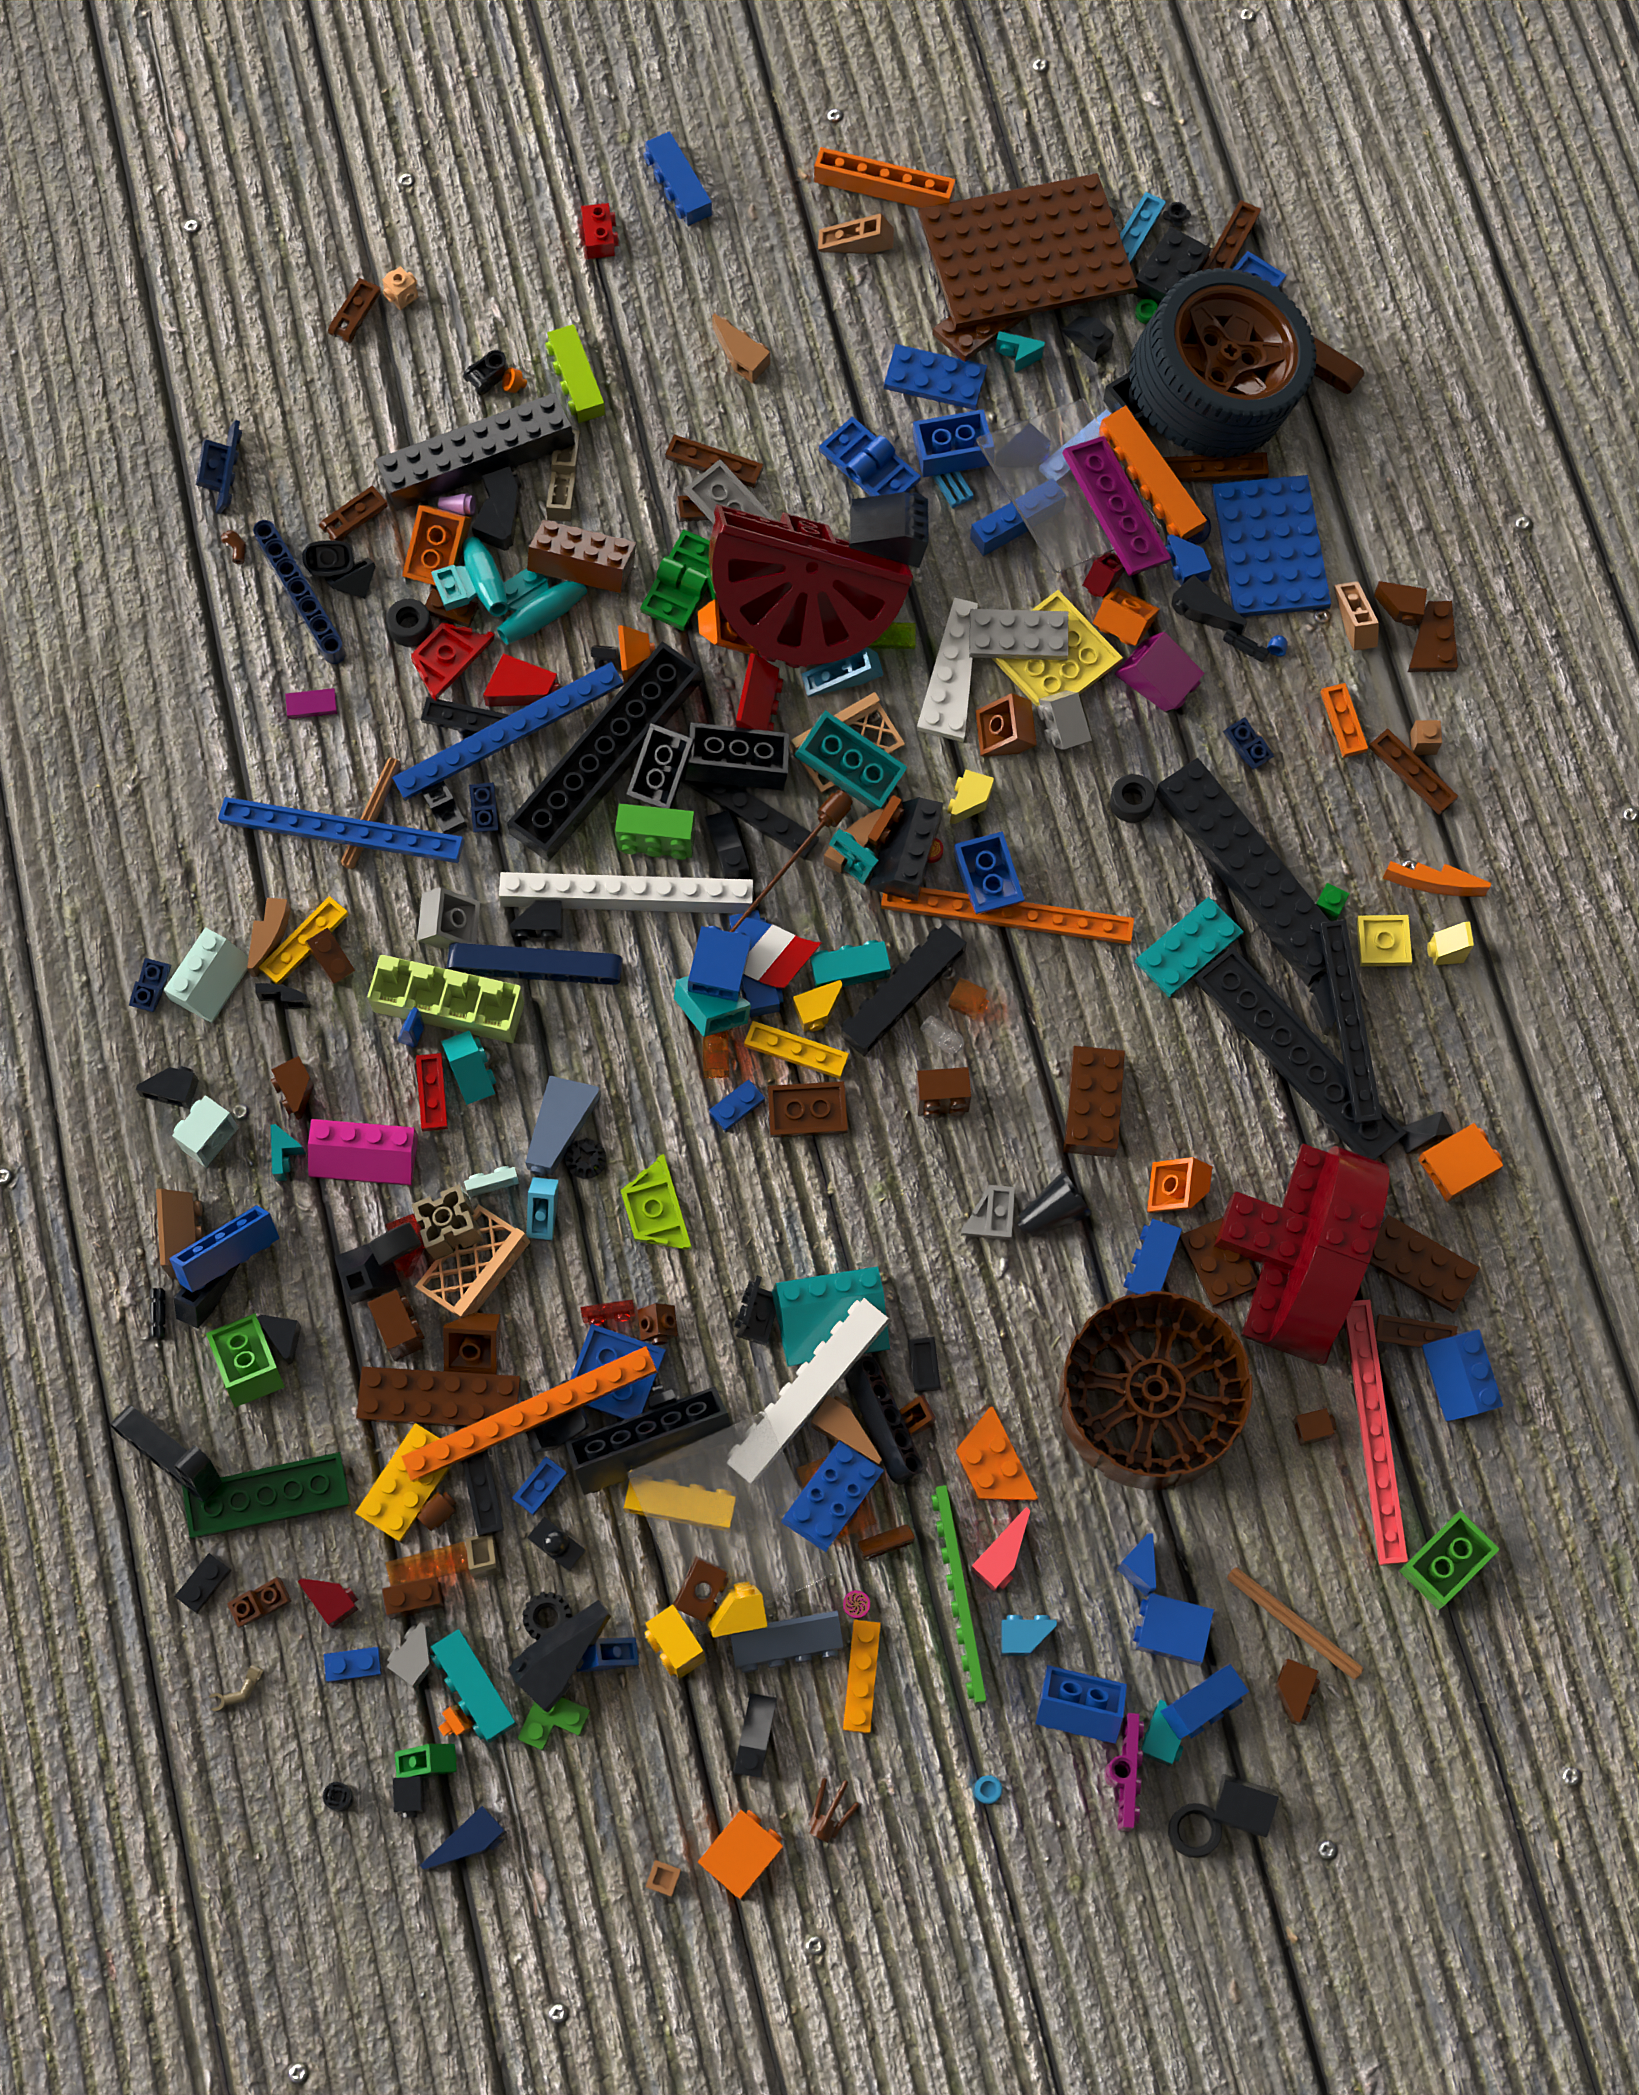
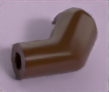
M227 530L221 536L222 543H226L227 546L230 545L233 548L232 562L243 564L245 561L246 542L236 531Z

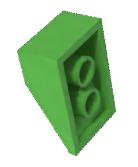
M256 1313L206 1333L223 1382L235 1408L285 1387L261 1325L256 1318Z

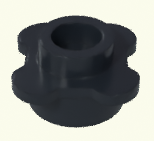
M1173 202L1168 210L1163 212V218L1171 221L1174 227H1181L1183 221L1191 216V212L1181 202Z

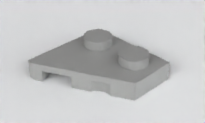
M989 1185L967 1223L963 1226L961 1236L1011 1240L1015 1187Z

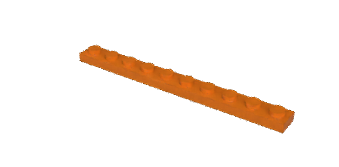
M923 887L921 888L918 901L883 893L881 909L1128 945L1131 944L1134 918L1027 902L975 914L967 894Z
M645 1346L401 1456L410 1480L415 1482L651 1376L658 1371L648 1348Z

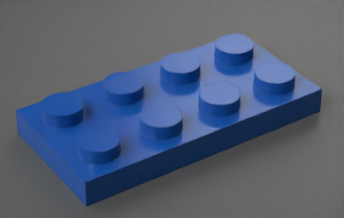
M895 344L884 381V389L976 410L987 365L968 360L964 362L959 358Z

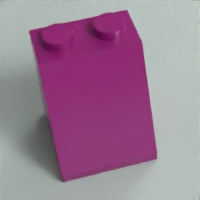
M1162 632L1144 639L1114 674L1163 711H1168L1171 709L1177 710L1186 701L1184 697L1188 692H1193L1201 684L1199 680L1205 673L1166 632Z

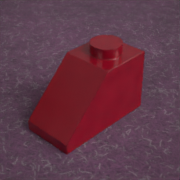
M1108 551L1094 561L1082 584L1091 595L1103 598L1109 594L1125 572V568L1118 555Z
M304 1578L298 1581L327 1625L332 1629L359 1610L355 1604L358 1598L350 1587L344 1589L339 1583Z

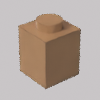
M1440 720L1415 721L1410 732L1411 751L1415 755H1437L1442 744Z

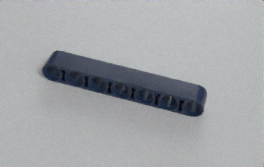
M269 520L258 521L253 527V532L259 548L324 659L330 664L341 663L346 653L341 638L274 524ZM266 533H270L269 536H267V537H262V535H264V534H266ZM276 552H282L280 555L273 556ZM287 571H293L291 574L284 575ZM297 590H304L300 594H295ZM309 609H315L311 613H306ZM320 628H326L323 632H317ZM332 647H338L335 651H328Z
M452 943L449 945L446 969L475 976L617 985L621 982L623 958L612 953Z

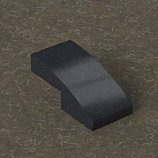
M444 781L421 791L442 833L451 835L467 827Z
M255 983V993L259 1001L281 1000L285 1009L310 1008V1001L307 995L296 989L277 984Z

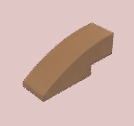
M885 807L859 819L844 832L853 835L858 844L863 848L869 849L868 835ZM830 846L824 854V865L841 874L848 860Z
M267 898L264 921L253 922L247 965L251 977H257L261 973L259 966L279 947L283 939L291 911L287 899Z

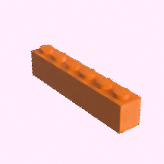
M820 147L814 165L815 183L910 206L924 208L949 203L954 198L956 179Z
M1127 406L1102 419L1099 428L1100 437L1105 436L1117 460L1126 467L1128 477L1132 481L1135 480L1140 487L1139 490L1145 500H1149L1152 504L1156 517L1162 519L1166 524L1169 535L1172 534L1187 540L1202 531L1207 519Z

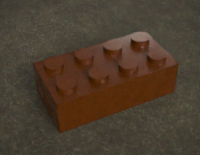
M543 520L529 545L527 570L621 593L634 567L636 542L604 535L600 532L583 530L579 527L559 524L555 521Z
M1084 1046L1073 1047L1064 1153L1115 1157L1118 1149L1125 1050Z

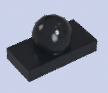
M545 1517L542 1518L527 1537L529 1541L568 1572L586 1552L583 1547Z

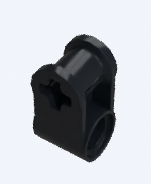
M492 350L464 371V380L470 382L475 387V392L478 395L486 394L493 386L503 380L504 373L509 368L505 354L500 350ZM495 364H501L498 367H493Z

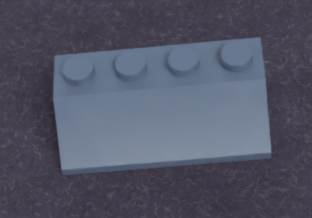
M838 1611L767 1623L768 1627L730 1634L736 1670L742 1669V1673L757 1671L759 1665L768 1664L769 1668L784 1666L787 1660L795 1659L796 1663L808 1662L812 1660L811 1656L822 1654L823 1658L838 1656V1651L843 1650Z

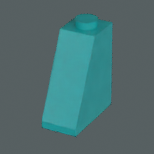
M689 976L676 980L674 1000L703 1037L748 1023L751 1004L747 1000L739 996L738 1002L689 992L687 991Z

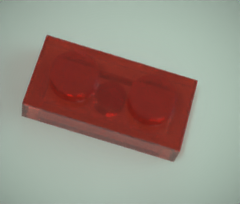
M633 1299L580 1307L583 1323H588V1325H600L604 1323V1320L609 1319L622 1322L629 1320L630 1316H635Z

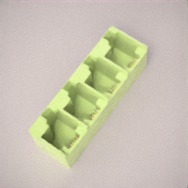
M386 955L379 956L367 996L373 1012L406 1019L410 1011L415 1007L419 1009L424 1024L460 1032L470 1030L473 1035L508 1043H514L524 1007V999L519 985Z

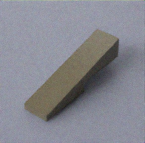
M572 430L575 445L560 451H553L552 472L546 505L547 520L571 522L580 430Z

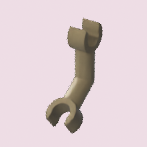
M251 1665L247 1672L246 1680L239 1692L226 1695L220 1693L211 1694L209 1698L219 1697L221 1699V1705L211 1710L219 1712L227 1705L247 1701L264 1670Z

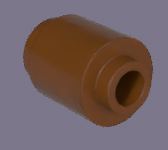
M437 1492L419 1509L421 1512L416 1517L432 1532L435 1528H440L457 1511L453 1507L456 1501L447 1492L444 1494Z

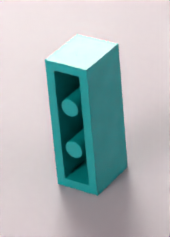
M870 940L856 947L846 945L832 952L821 950L814 953L810 958L815 989L841 980L842 987L890 978L891 975L890 962L884 941Z

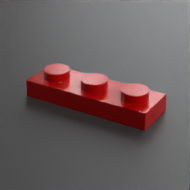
M442 1053L416 1055L422 1132L448 1129Z

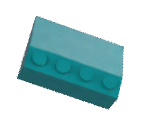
M878 1266L778 1282L772 1290L787 1367L802 1365L805 1362L810 1363L816 1356L813 1353L822 1341L828 1342L833 1336L830 1333L839 1321L844 1322L850 1315L848 1310L855 1301L861 1302L865 1298L886 1316L884 1291ZM888 1325L864 1354L890 1350Z

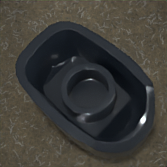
M322 540L309 543L303 550L302 560L303 565L310 574L331 576L350 571L355 564V554L353 546L348 542Z

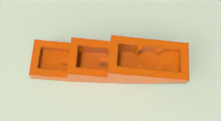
M1390 861L1383 876L1385 880L1408 888L1451 896H1485L1492 884L1447 864H1444L1442 870L1438 871L1417 862L1414 870Z

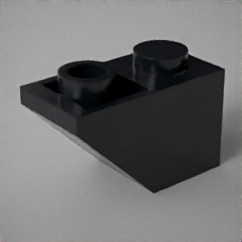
M535 901L510 924L512 938L520 941H528L531 938L554 941L556 938H562V901Z

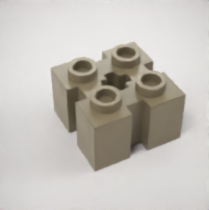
M460 1184L440 1192L442 1198L434 1201L430 1196L411 1204L416 1221L422 1228L420 1233L425 1249L434 1260L454 1253L453 1247L458 1244L466 1248L483 1241L478 1223L472 1216L474 1211L469 1196Z

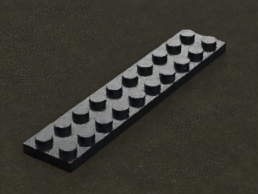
M1231 947L1195 977L1194 981L1352 1152L1376 1160L1406 1134V1131L1381 1105L1382 1119L1380 1121L1355 1124L1344 1065L1234 947Z

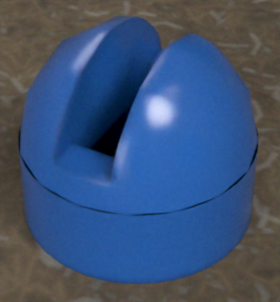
M1276 635L1270 639L1267 649L1274 656H1284L1287 652L1288 641L1285 637Z

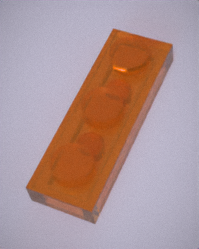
M465 1542L385 1562L390 1586L434 1576L440 1578L469 1570Z

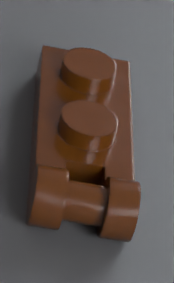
M359 278L330 323L328 334L334 337L338 335L342 337L343 341L351 343L356 331L380 295V287ZM343 323L348 324L346 329L341 327Z
M372 485L320 522L319 527L324 533L330 535V540L343 541L346 535L388 507L387 501ZM340 522L342 525L336 529L335 524Z

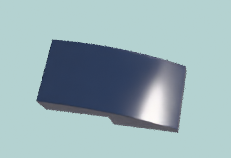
M1246 717L1223 731L1234 749L1253 770L1274 757L1262 736L1258 737Z
M494 782L469 785L473 833L498 831Z
M145 958L138 982L135 981L128 1006L154 1012L166 985L171 965Z

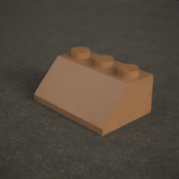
M156 1189L160 1266L170 1278H177L169 1258L204 1238L202 1225L199 1226L198 1216H202V1204L200 1200L197 1201V1198L191 1192Z

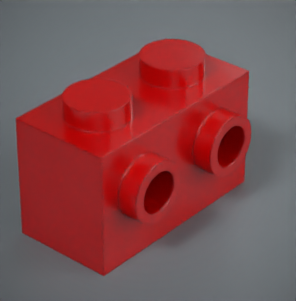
M609 203L581 206L587 259L615 256L614 247L619 246L617 232L612 231V227L616 226L615 212H610Z

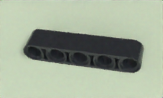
M864 1356L845 1375L846 1380L890 1479L895 1484L902 1485L920 1474L923 1470V1464L878 1362L871 1356Z

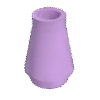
M468 493L440 497L438 507L439 509L468 517L475 513L476 500L474 496Z

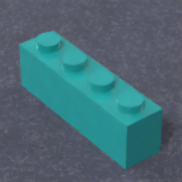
M459 1629L431 1646L434 1652L430 1656L438 1670L444 1668L448 1675L444 1680L452 1693L455 1691L459 1693L462 1700L458 1704L466 1717L471 1714L476 1724L472 1727L480 1740L486 1738L491 1743L517 1726V1723Z

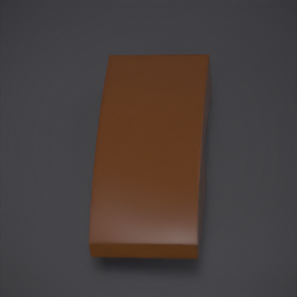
M276 1577L255 1590L245 1592L228 1602L227 1605L238 1628H241L292 1602L281 1577Z

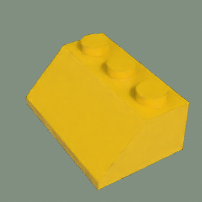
M740 1582L733 1584L734 1589L726 1591L717 1604L712 1617H708L706 1620V1627L713 1637L768 1627L762 1593L755 1585H750L749 1582Z

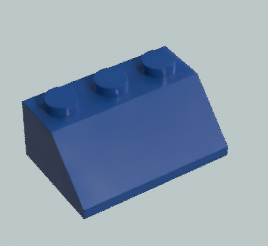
M1480 1329L1466 1331L1421 1345L1445 1421L1483 1413L1503 1406Z
M1047 1665L1035 1724L1116 1744L1123 1720L1127 1684Z

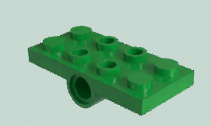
M683 529L669 556H665L662 559L657 570L656 580L640 607L641 613L685 631L708 588L706 569L709 568L710 540Z

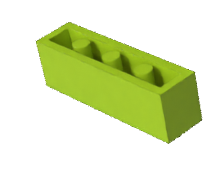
M572 324L547 332L548 342L545 343L549 357H554L555 362H552L556 376H561L562 382H560L562 393L564 396L568 395L570 399L567 404L571 416L576 415L578 423H582L606 415L603 398L575 325Z

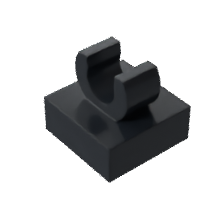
M593 645L591 647V657H597L594 661L595 669L600 667L601 660H606L608 663L612 662L614 665L613 659L618 657V647Z
M662 1384L652 1387L654 1396L647 1398L651 1410L677 1401L673 1389L664 1391Z

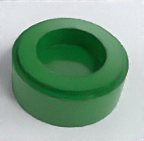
M1150 299L1141 300L1136 306V319L1143 324H1148L1158 308V304Z

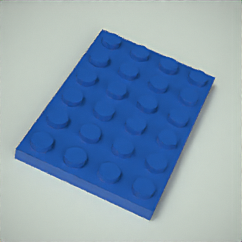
M1308 475L1213 484L1212 493L1232 609L1242 617L1330 608L1331 600Z

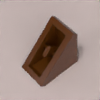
M924 1394L899 1410L911 1437L935 1425L936 1417Z

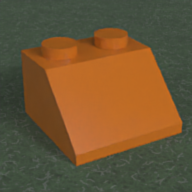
M1117 587L1103 599L1093 624L1098 626L1101 632L1106 634L1112 633L1119 637V640L1124 644L1136 646L1145 636L1160 609Z

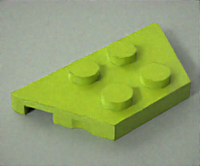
M664 1154L657 1157V1160L650 1167L639 1173L633 1182H629L621 1189V1195L635 1241L690 1250L692 1247L667 1162Z

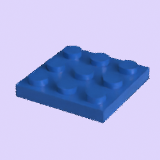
M591 1324L570 1380L645 1346L648 1348L659 1372L666 1349ZM658 1372L584 1406L622 1420L642 1414Z

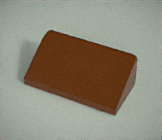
M905 1524L858 1542V1546L863 1560L867 1561L913 1544L915 1536L910 1527Z

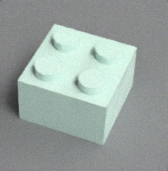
M205 1095L202 1100L194 1103L190 1110L191 1113L185 1121L181 1120L176 1125L172 1136L182 1151L204 1167H207L239 1127L227 1110Z

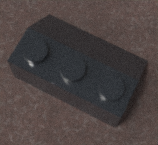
M651 723L627 795L661 808L671 809L695 739Z

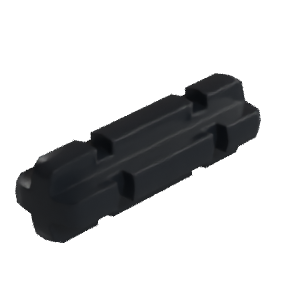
M1233 629L1226 631L1223 637L1224 642L1230 645L1233 643L1235 648L1249 656L1254 655L1255 659L1260 662L1266 660L1269 655V649L1262 645L1258 647V643L1242 634L1240 636L1237 635L1238 632Z
M152 1288L150 1290V1299L152 1301L150 1303V1324L152 1325L150 1327V1337L156 1340L164 1339L165 1304L163 1301L165 1300V1290L163 1288Z

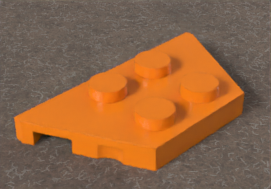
M989 1407L956 1449L955 1453L978 1500H1029V1502H1034L1038 1500V1497L994 1407Z

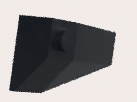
M597 1600L527 1647L520 1656L516 1657L508 1668L516 1684L545 1712L548 1713L567 1692L571 1685L567 1682L575 1668H581L584 1663L582 1657L588 1646L595 1645L610 1620L611 1615L603 1602Z

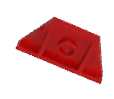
M441 623L411 654V660L435 701L494 641L495 634L487 631V634L472 632V628L456 627L452 624Z

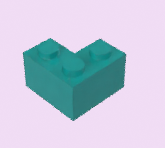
M470 1030L441 1041L466 1105L495 1094L492 1085L496 1083L492 1070H486L484 1063L488 1062V1059L478 1037L473 1039Z

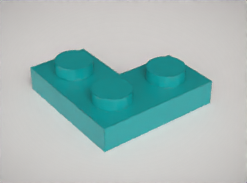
M840 828L833 835L829 843L831 847L848 860L844 870L861 884H864L879 861L870 849L863 848L856 842L853 835L842 831Z

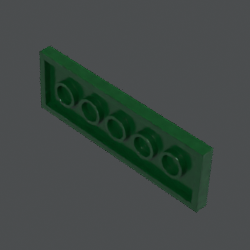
M341 1452L220 1477L222 1483L204 1502L181 1486L189 1538L191 1540L351 1506Z

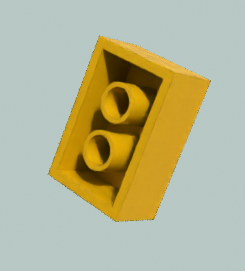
M671 1605L645 1623L647 1631L644 1633L647 1641L655 1653L661 1651L660 1658L662 1664L670 1676L676 1674L678 1679H681L706 1662L703 1649L674 1605Z

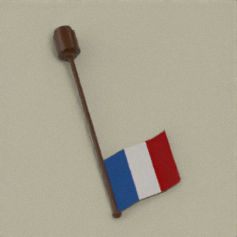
M837 790L836 793H832L817 810L820 824L729 931H740L747 936H751V947L744 976L763 985L785 989L822 944V942L800 938L773 924L747 917L824 826L828 828L830 826L837 827L848 814L853 800L845 792Z

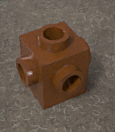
M654 1303L638 1309L641 1341H651L652 1345H664L668 1343V1339L678 1336L675 1305Z

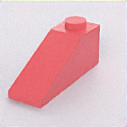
M1027 1507L971 1567V1571L994 1592L999 1587L1003 1590L1013 1580L1011 1573L1016 1564L1031 1511Z

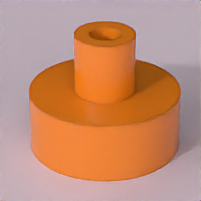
M511 367L506 370L502 380L504 391L516 393L520 388L524 389L526 387L527 380L523 379L521 370Z

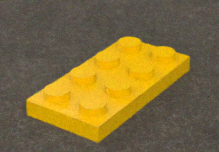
M415 1423L355 1514L401 1543L417 1519L416 1516L421 1512L419 1509L429 1501L451 1468V1466H448L412 1482L401 1456L440 1438Z

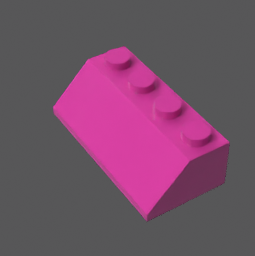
M311 1119L308 1139V1176L312 1178L412 1186L418 1142L417 1132L414 1127Z

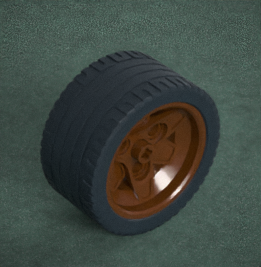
M1214 268L1213 270L1206 269L1203 272L1198 271L1194 275L1186 276V278L1178 281L1167 292L1137 340L1130 359L1131 365L1129 366L1131 388L1134 392L1135 400L1138 401L1140 410H1143V415L1146 419L1150 420L1149 423L1156 427L1161 435L1164 434L1166 439L1172 440L1175 445L1182 446L1187 451L1191 450L1195 454H1203V456L1207 457L1213 456L1214 458H1221V456L1223 458H1231V456L1246 455L1262 447L1281 427L1309 388L1315 374L1317 355L1315 353L1314 337L1311 335L1312 331L1310 326L1307 325L1305 316H1302L1301 310L1296 308V304L1292 299L1289 300L1288 296L1284 292L1279 291L1278 287L1272 286L1269 281H1264L1261 277L1253 276L1248 272L1243 273L1241 270L1235 269L1233 271L1228 268H1224V270ZM1188 335L1196 344H1185L1186 336ZM1256 372L1259 373L1261 380L1255 374ZM1230 388L1238 394L1227 392V390Z

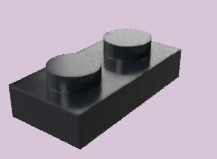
M208 1553L174 1597L198 1614L231 1572V1569Z

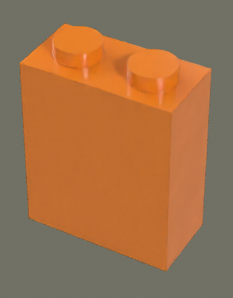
M1475 1123L1426 1150L1418 1159L1446 1202L1451 1201L1497 1174L1504 1166L1499 1152L1491 1148L1487 1142L1488 1137L1482 1128H1478Z
M740 1810L698 1861L700 1866L739 1900L745 1896L784 1848L780 1843L783 1838L771 1828L768 1831L764 1830L759 1825L762 1820L751 1810H748L746 1813Z

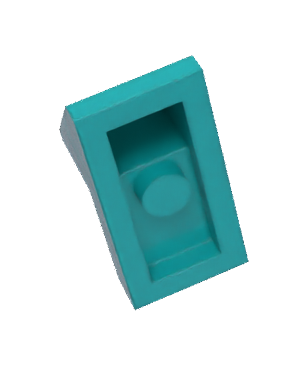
M999 331L995 352L1001 353L1004 356H1016L1014 372H1018L1042 359L1045 342Z
M271 1124L272 1175L276 1181H286L287 1172L291 1171L289 1155L306 1154V1151L301 1144L279 1126Z

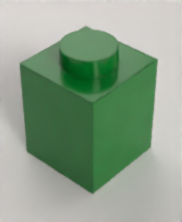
M1326 883L1316 905L1329 921H1337L1350 893Z

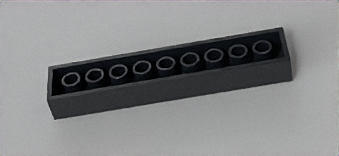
M662 641L507 822L509 834L549 862L640 755L650 724L664 727L702 682L701 668Z
M1197 757L1158 783L1156 790L1158 800L1306 986L1312 984L1315 978L1319 979L1322 977L1324 972L1327 973L1319 924L1329 922L1328 918L1202 761Z

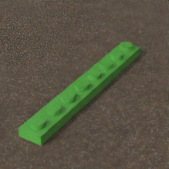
M938 1486L935 1488V1495H931L933 1511H938L940 1521L936 1522L938 1538L943 1537L945 1548H941L943 1564H948L950 1574L946 1575L948 1591L953 1590L955 1601L951 1602L953 1618L958 1617L960 1628H956L958 1645L963 1644L965 1655L960 1657L963 1672L968 1671L970 1682L966 1683L968 1699H973L974 1705L985 1704L986 1695L947 1486Z

